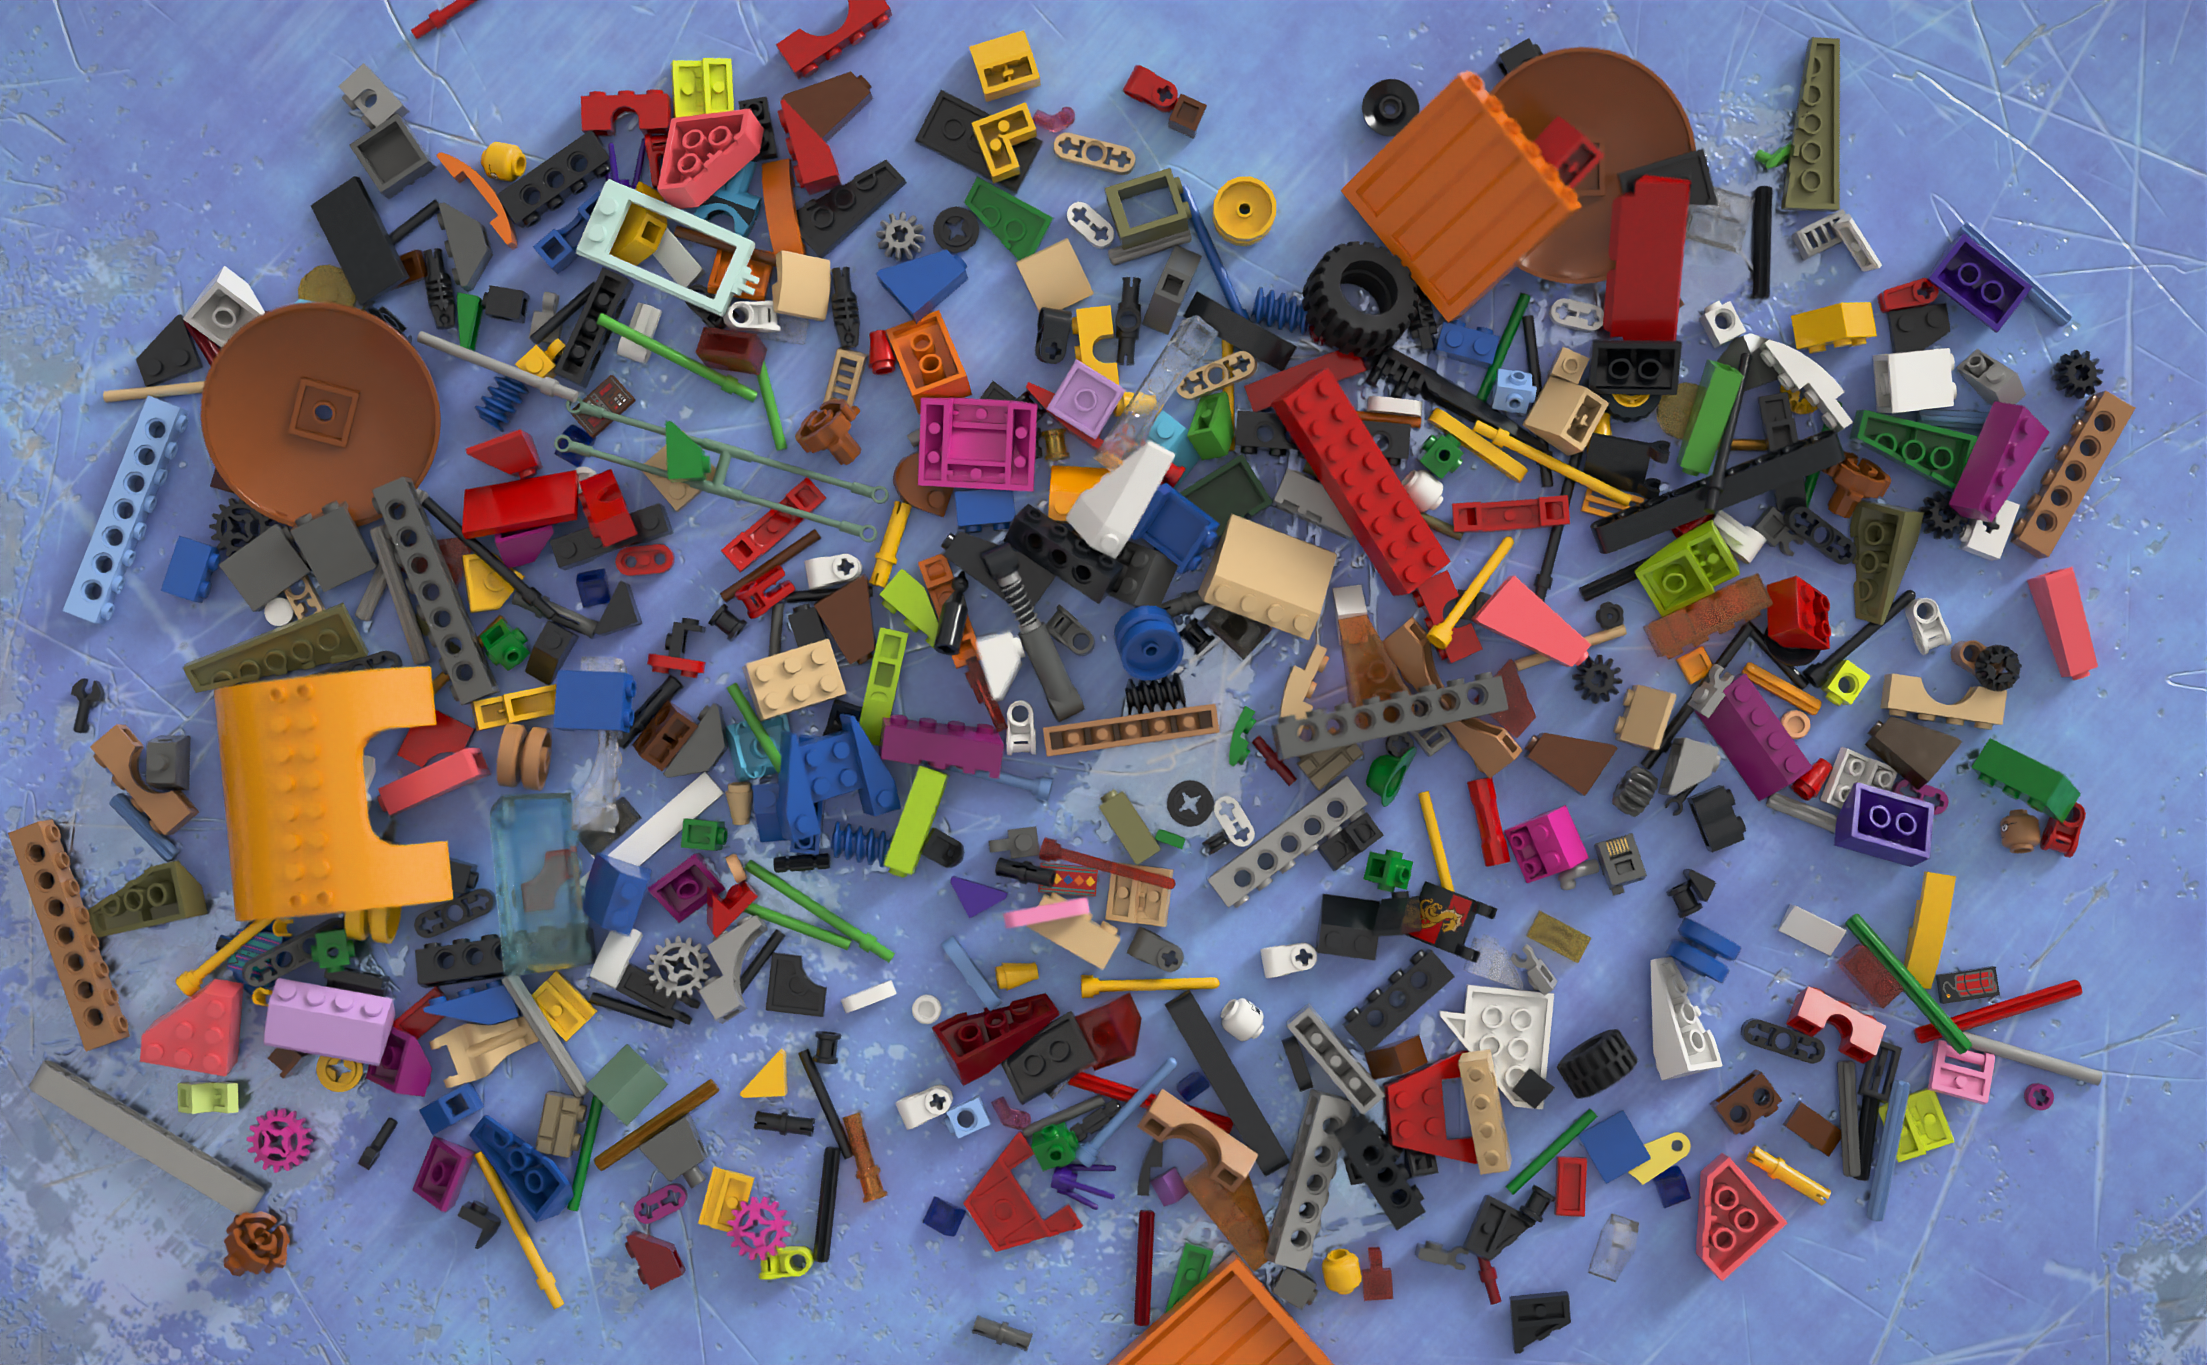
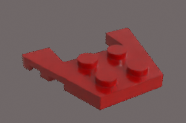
M1460 1050L1446 1059L1438 1060L1431 1066L1415 1071L1384 1086L1389 1144L1478 1164L1473 1136L1451 1139L1446 1137L1442 1080L1461 1078L1458 1062L1461 1054L1468 1052V1050Z
M1021 1131L1014 1136L963 1203L995 1252L1083 1227L1082 1222L1069 1203L1046 1219H1043L1011 1172V1169L1034 1155L1031 1145Z

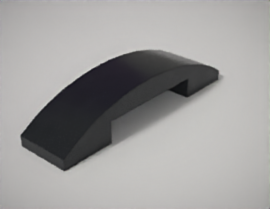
M1198 291L1183 317L1280 371L1285 370L1297 346L1265 330Z

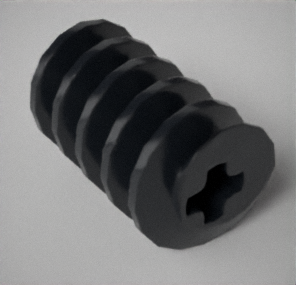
M1174 673L1172 682L1166 676L1161 679V683H1158L1157 679L1150 680L1149 685H1147L1145 680L1139 679L1138 686H1136L1132 679H1128L1125 688L1128 715H1131L1133 707L1136 708L1138 714H1142L1144 705L1148 707L1150 713L1154 712L1155 704L1157 703L1161 711H1165L1167 702L1170 703L1173 709H1177L1178 701L1180 700L1184 708H1186L1183 681L1178 673Z

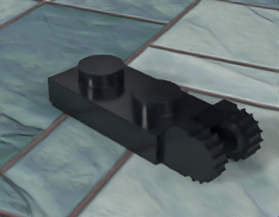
M629 964L616 990L666 1017L671 1016L690 1025L692 1018L687 1013L673 1008L677 1001L676 994L672 993L668 999L666 998V990L663 989L657 993L655 988L658 982H649L652 974L633 964ZM682 993L680 1001L689 1007L699 1008L700 1001L693 997L689 998L687 994Z

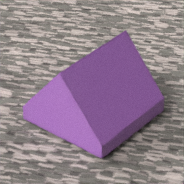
M1175 1167L1150 1180L1164 1207L1178 1202L1189 1193Z

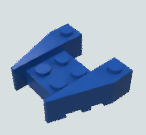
M840 714L843 730L798 743L796 733L789 731L781 732L780 773H778L779 798L776 801V812L783 838L794 842L820 834L813 803L858 790L863 813L875 817L901 809L895 780L855 716Z

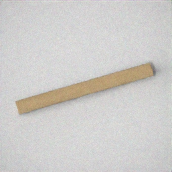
M205 381L110 390L103 392V398L105 402L146 399L148 395L157 398L197 394L203 392Z
M1624 624L1583 638L1591 646L1627 635ZM1535 653L1515 660L1514 664L1516 670L1521 671L1551 659Z

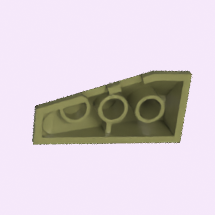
M1866 500L1858 502L1850 525V536L1854 537V544L1857 549L1856 557L1852 561V564L1856 565V581L1854 583L1856 618L1884 625L1917 544L1924 512Z
M179 861L149 867L138 878L130 880L125 884V887L114 894H110L88 910L90 915L89 922L97 938L208 914L202 885Z

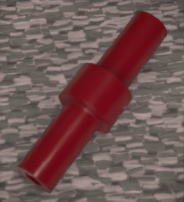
M1260 735L1251 742L1266 759L1264 763L1271 771L1274 769L1288 786L1297 780L1295 775L1283 763L1285 759L1278 760L1277 751L1274 752Z
M1477 1256L1480 1266L1478 1271L1481 1283L1485 1284L1490 1304L1502 1302L1495 1280L1498 1278L1495 1267L1491 1266L1490 1261H1485Z

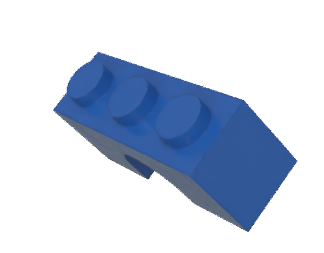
M599 190L577 208V216L568 225L559 230L554 228L533 246L537 253L557 274L579 257L576 254V249L601 194Z

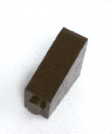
M1891 716L1884 723L1878 720L1868 731L1871 738L1865 743V746L1919 790L1933 778L1962 741L1959 738Z

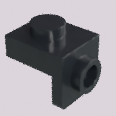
M682 618L681 623L674 622L672 634H667L665 650L669 651L668 656L684 659L688 631L705 633L706 627L699 626V620Z

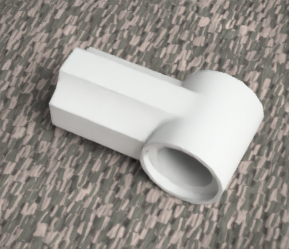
M638 302L629 327L653 339L662 311L653 306ZM621 337L617 349V355L642 364L648 362L652 352L624 337Z
M1723 510L1717 511L1712 518L1732 554L1742 562L1750 564L1767 541L1766 538L1749 526L1744 527Z

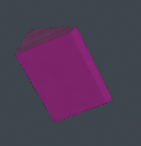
M696 853L647 889L680 923L707 903V887H710L716 894L724 891L725 887L701 853Z
M433 1136L412 1190L440 1211L447 1212L456 1204L476 1152Z

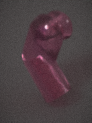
M1063 107L1062 111L1051 116L1037 109L1032 120L1034 124L1051 132H1059L1069 128L1074 123L1075 111L1071 107Z
M1004 1096L991 1102L1003 1126L1023 1130L1030 1125L1031 1116L1029 1113L1010 1109Z

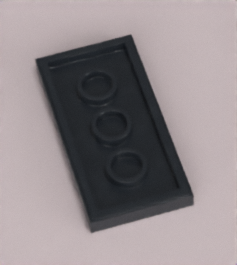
M940 90L915 142L992 181L972 128L973 122L991 115ZM1034 137L1013 145L1012 148L1020 166V174L999 181L997 184L1018 193L1043 141Z
M352 177L310 205L360 306H364L367 301L376 300L410 278L360 177Z

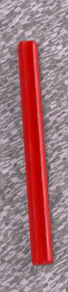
M2071 980L1950 1017V1019L1961 1031H1965L2080 996L2083 993L2082 987L2078 980ZM1932 1023L1914 1029L1915 1038L1921 1044L1943 1037Z
M1081 1072L1067 1080L1068 1085L1126 1103L1139 1090L1085 1072ZM1151 1093L1139 1107L1147 1109L1157 1095ZM1187 1105L1230 1134L1234 1124L1231 1118Z

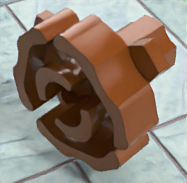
M832 399L820 406L821 411H812L802 421L799 430L795 434V438L806 453L810 451L816 453L828 449L840 465H848L861 453V447L848 433L851 422L859 414L860 409L857 406L850 407L844 399Z
M1843 451L1845 455L1844 461L1821 471L1831 476L1833 482L1837 485L1827 504L1828 509L1843 518H1850L1862 498L1871 497L1878 499L1879 496L1883 497L1892 481L1890 476L1875 463L1862 458L1857 466L1858 456L1854 453Z
M263 1211L257 1213L244 1212L241 1215H236L234 1221L226 1228V1232L229 1235L224 1239V1243L229 1254L224 1258V1267L232 1275L242 1276L246 1271L259 1274L262 1270L266 1273H271L276 1267L283 1268L286 1265L287 1246L290 1243L286 1228L282 1225H279L271 1234L268 1232L277 1222L273 1215Z

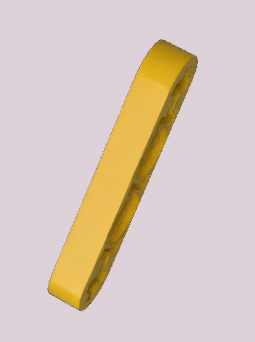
M1435 408L1428 418V422L1446 435L1450 433L1463 447L1513 481L1520 483L1527 474L1528 469L1445 411Z

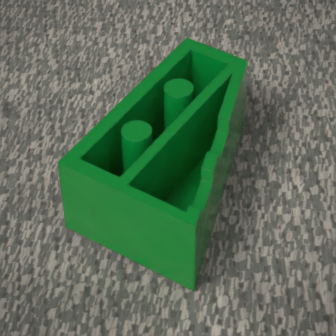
M1989 738L1972 765V769L1979 775L1977 779L1981 783L1991 788L1995 785L2002 789V792L2010 798L2020 799L2036 811L2043 812L2061 823L2064 822L2081 795L2065 774Z

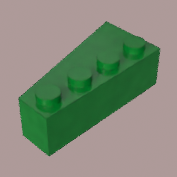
M1858 410L1855 414L1849 439L1954 493L1978 436L1868 410Z

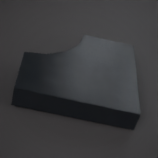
M773 952L766 1010L824 1017L827 987L816 984L807 976L803 968L802 955Z

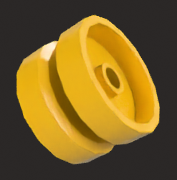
M1239 176L1227 181L1218 190L1212 208V222L1216 232L1226 242L1236 246H1250L1260 242L1269 234L1276 217V200L1272 190L1263 181L1254 177ZM1239 208H1242L1244 211L1249 209L1250 211L1244 215L1240 213Z
M402 906L346 911L345 932L347 938L363 941L371 935L374 942L392 943L399 927Z

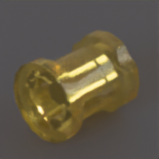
M1060 428L1041 432L1042 438L1045 439L1047 455L1044 456V460L1046 462L1070 458V453L1066 451L1064 437L1066 429Z

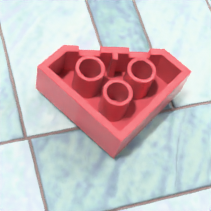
M750 109L671 118L657 191L669 205L678 209L699 207L760 153L764 128Z
M214 979L191 997L189 996L176 1005L171 1011L156 1019L142 1035L140 1062L226 1077L238 1062L244 984Z
M1721 1153L1700 1172L1696 1255L1717 1278L1723 1281L1781 1230L1787 1222L1732 1159Z

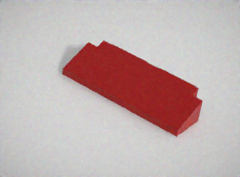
M1644 175L1635 183V193L1626 192L1623 196L1613 200L1609 257L1611 260L1616 261V268L1611 269L1607 273L1603 327L1606 331L1611 332L1610 337H1623V340L1676 341L1690 191L1689 180Z

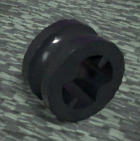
M1224 830L1202 842L1203 846L1209 848L1207 852L1209 855L1231 843L1230 839L1224 837Z

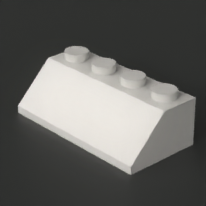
M1011 632L976 642L993 699L997 702L1004 700L1022 666L1020 658L1026 657L1019 637H1014Z

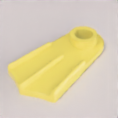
M1673 1132L1644 1144L1651 1159L1628 1171V1173L1644 1185L1688 1155L1691 1148L1688 1137L1683 1133ZM1680 1140L1682 1142L1680 1150L1672 1149L1673 1141Z

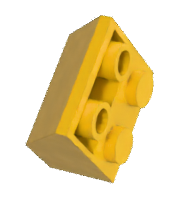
M1024 30L969 47L986 102L1041 86L1037 66Z

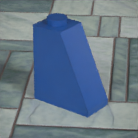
M947 249L881 269L876 273L879 283L916 323L968 280L965 270L967 268L966 263L958 254L952 256Z

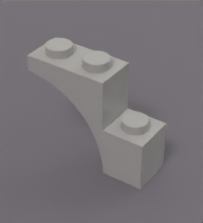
M750 915L741 919L737 923L738 927L730 932L723 931L718 937H713V942L707 945L723 976L717 975L710 978L704 983L705 987L699 990L714 1019L722 1024L747 1009L740 988L742 964L751 945L761 934L768 930L763 919L757 915L754 917Z

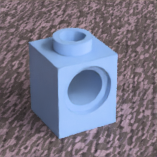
M980 1095L949 1108L946 1112L948 1117L944 1118L951 1134L956 1133L958 1139L991 1123ZM970 1111L974 1115V1122L970 1125H963L958 1119L960 1112Z

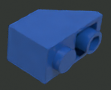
M469 1082L421 1108L419 1112L431 1134L434 1135L480 1110L484 1105L474 1086Z

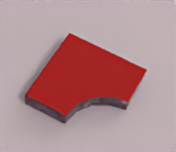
M435 709L436 725L411 727L397 755L424 768L432 758L441 753H457L467 748L476 729Z

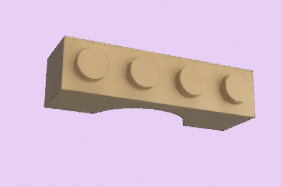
M1893 673L1885 674L1880 709L1889 710V715L1906 717L1907 713L1918 714L1917 719L1935 721V717L1946 718V724L1963 726L1964 721L1975 722L1974 728L1992 730L1993 725H2003L2007 690L1992 691L1981 686L1970 687L1961 700L1951 705H1945L1935 701L1928 695L1920 677Z

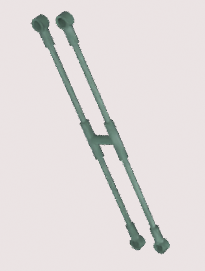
M579 397L576 400L580 402L578 410L571 409V401L567 400L566 402L567 410L574 415L582 413L599 419L607 418L666 436V430L663 427L605 411V408L583 402ZM560 435L554 441L555 448L561 453L572 452L589 458L593 456L668 478V471L595 450L592 446L572 441L566 435ZM687 435L697 445L701 446L702 449L720 454V458L712 482L707 480L682 483L690 485L691 488L693 487L735 501L743 500L838 528L841 532L861 537L863 541L868 543L876 540L878 533L872 525L861 526L844 520L840 522L743 493L742 490L723 484L731 458H735L749 463L752 461L849 489L852 493L872 498L877 504H883L889 498V493L885 487H872L858 482H847L755 455L754 452L708 438L701 439ZM563 439L568 440V447L566 449H560L559 443ZM883 490L885 492L884 499L877 500L875 498L876 491ZM868 528L874 531V535L870 539H866L863 536L864 530Z

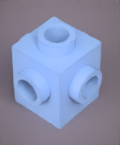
M1498 369L1492 390V409L1526 414L1529 403H1534L1537 387L1532 386V374L1519 370Z

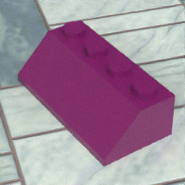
M1745 673L1736 675L1732 683L1723 690L1725 697L1709 718L1694 710L1758 801L1785 788L1813 768Z

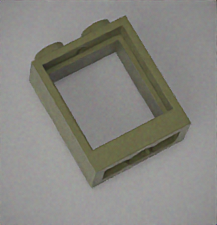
M1171 168L1104 188L1107 204L1123 250L1189 230L1188 219L1192 218L1190 207L1187 201L1182 203L1180 194L1183 193L1182 184L1179 176L1173 177ZM1168 186L1177 214L1130 228L1121 200Z
M1113 789L1100 798L1103 803L1098 806L1136 865H1139L1161 850L1123 790L1117 793Z

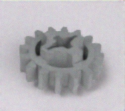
M680 936L676 937L675 943H671L666 938L665 947L662 948L656 945L655 950L658 954L649 955V960L654 963V965L647 966V972L654 973L649 978V982H658L655 991L658 993L663 989L666 990V998L668 999L672 993L676 994L677 1000H681L682 993H686L691 998L693 997L692 989L701 990L702 985L700 981L706 982L709 979V976L703 973L710 970V964L703 963L708 959V953H699L702 948L700 943L695 947L691 946L692 938H688L685 943L681 942ZM679 950V952H678L677 954H675V955H672V956H667V955H666L667 953H669V952H671V951ZM690 954L696 959L698 968L691 965L689 960ZM679 962L683 963L684 970H680L679 974L674 973L673 966H677ZM659 968L667 972V982L661 977ZM685 980L691 981L687 985L678 986L680 982Z

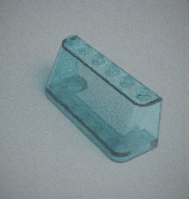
M571 792L501 795L491 807L490 831L503 968L506 976H520L584 966L591 957V946L589 942H586L585 931L588 929V917L586 914H583L582 903L585 901V889L583 885H580L579 877L582 873V860L580 857H577L579 832L574 828L577 808L576 803L571 799Z

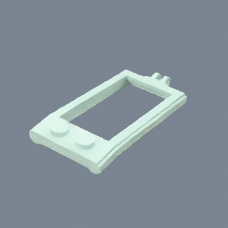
M610 179L606 181L576 249V254L721 317L726 315L734 294L741 296L742 291L750 295L754 294L755 289L747 286V281L758 285L760 280L751 275L752 269L747 267L755 249L756 243ZM631 203L736 248L714 300L609 254Z

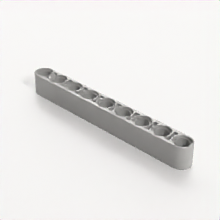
M44 1060L28 1086L39 1096L238 1215L244 1212L253 1213L265 1193V1190L255 1182L52 1061Z

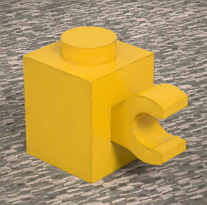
M559 338L552 342L546 351L535 345L515 365L523 371L544 379L545 377L553 379L557 375L554 373L557 366L555 361L561 357L566 345Z

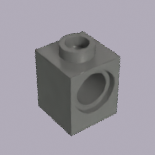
M1286 1266L1281 1268L1271 1285V1290L1274 1294L1303 1310L1306 1304L1310 1306L1318 1293V1290L1315 1289L1317 1284L1313 1278L1295 1268Z

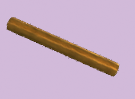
M709 1079L594 1158L595 1165L600 1171H604L719 1092L718 1086L712 1079Z

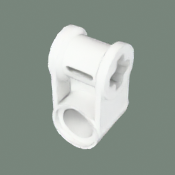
M773 301L736 302L728 308L726 315L723 317L725 325L731 330L760 333L780 332V326L777 325V313L774 312ZM734 309H739L744 313L745 321L743 323H737L733 319L732 313Z
M849 554L819 557L804 561L809 590L851 582L862 573L861 562ZM845 561L854 565V568L850 569L849 575L841 571V567H844L846 564Z
M1916 598L1906 606L1905 614L1913 632L1915 644L1922 655L1928 654L1930 649L1943 644L1948 646L1952 643L1949 630L1934 600ZM1921 603L1927 608V614L1923 619L1917 614V607Z
M1023 700L1012 703L1007 711V756H1012L1013 753L1030 752L1032 755H1036L1034 712L1032 706ZM1018 705L1026 707L1029 713L1028 718L1022 722L1015 720L1012 715L1014 707ZM1015 741H1028V743H1015Z
M1308 943L1279 945L1260 949L1265 978H1274L1308 970L1317 961L1316 951ZM1300 949H1305L1307 953H1312V957L1308 958V963L1302 964L1300 959L1296 960L1295 956L1300 954Z
M939 1084L919 1093L906 1096L895 1102L906 1129L909 1130L947 1112L953 1101V1094L950 1088ZM936 1093L939 1097L944 1096L946 1098L942 1106L939 1102L934 1103L932 1101Z

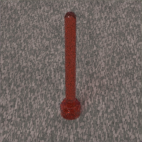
M1045 837L1040 849L1039 859L1047 862L1061 859L1166 889H1173L1176 885L1173 878L1061 848L1062 845L1058 844L1057 840Z

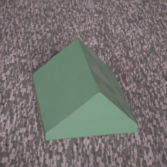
M626 1044L585 1086L628 1126L668 1084Z

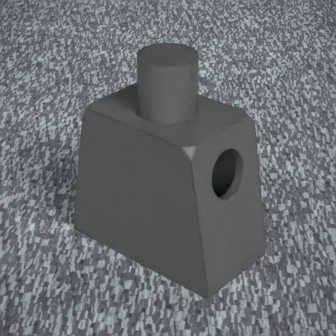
M160 735L148 741L146 755L147 784L158 790H189L190 736Z
M687 1114L639 1146L644 1155L670 1182L683 1175L692 1189L706 1179L697 1164L705 1160L708 1155L690 1114Z

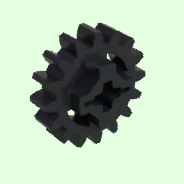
M230 498L228 507L223 504L219 505L222 511L221 514H212L217 523L209 525V528L216 530V534L211 536V539L220 541L217 549L221 551L227 549L226 556L230 557L242 548L234 546L235 544H239L241 541L251 542L270 528L269 522L273 521V519L259 513L241 499H239L238 503L236 499ZM241 509H248L251 511L250 513L247 512L243 516L236 513V511ZM227 522V531L225 532V524ZM238 522L245 524L244 529L246 530V534L240 533L241 527L239 526L240 524ZM260 524V533L258 535V525Z

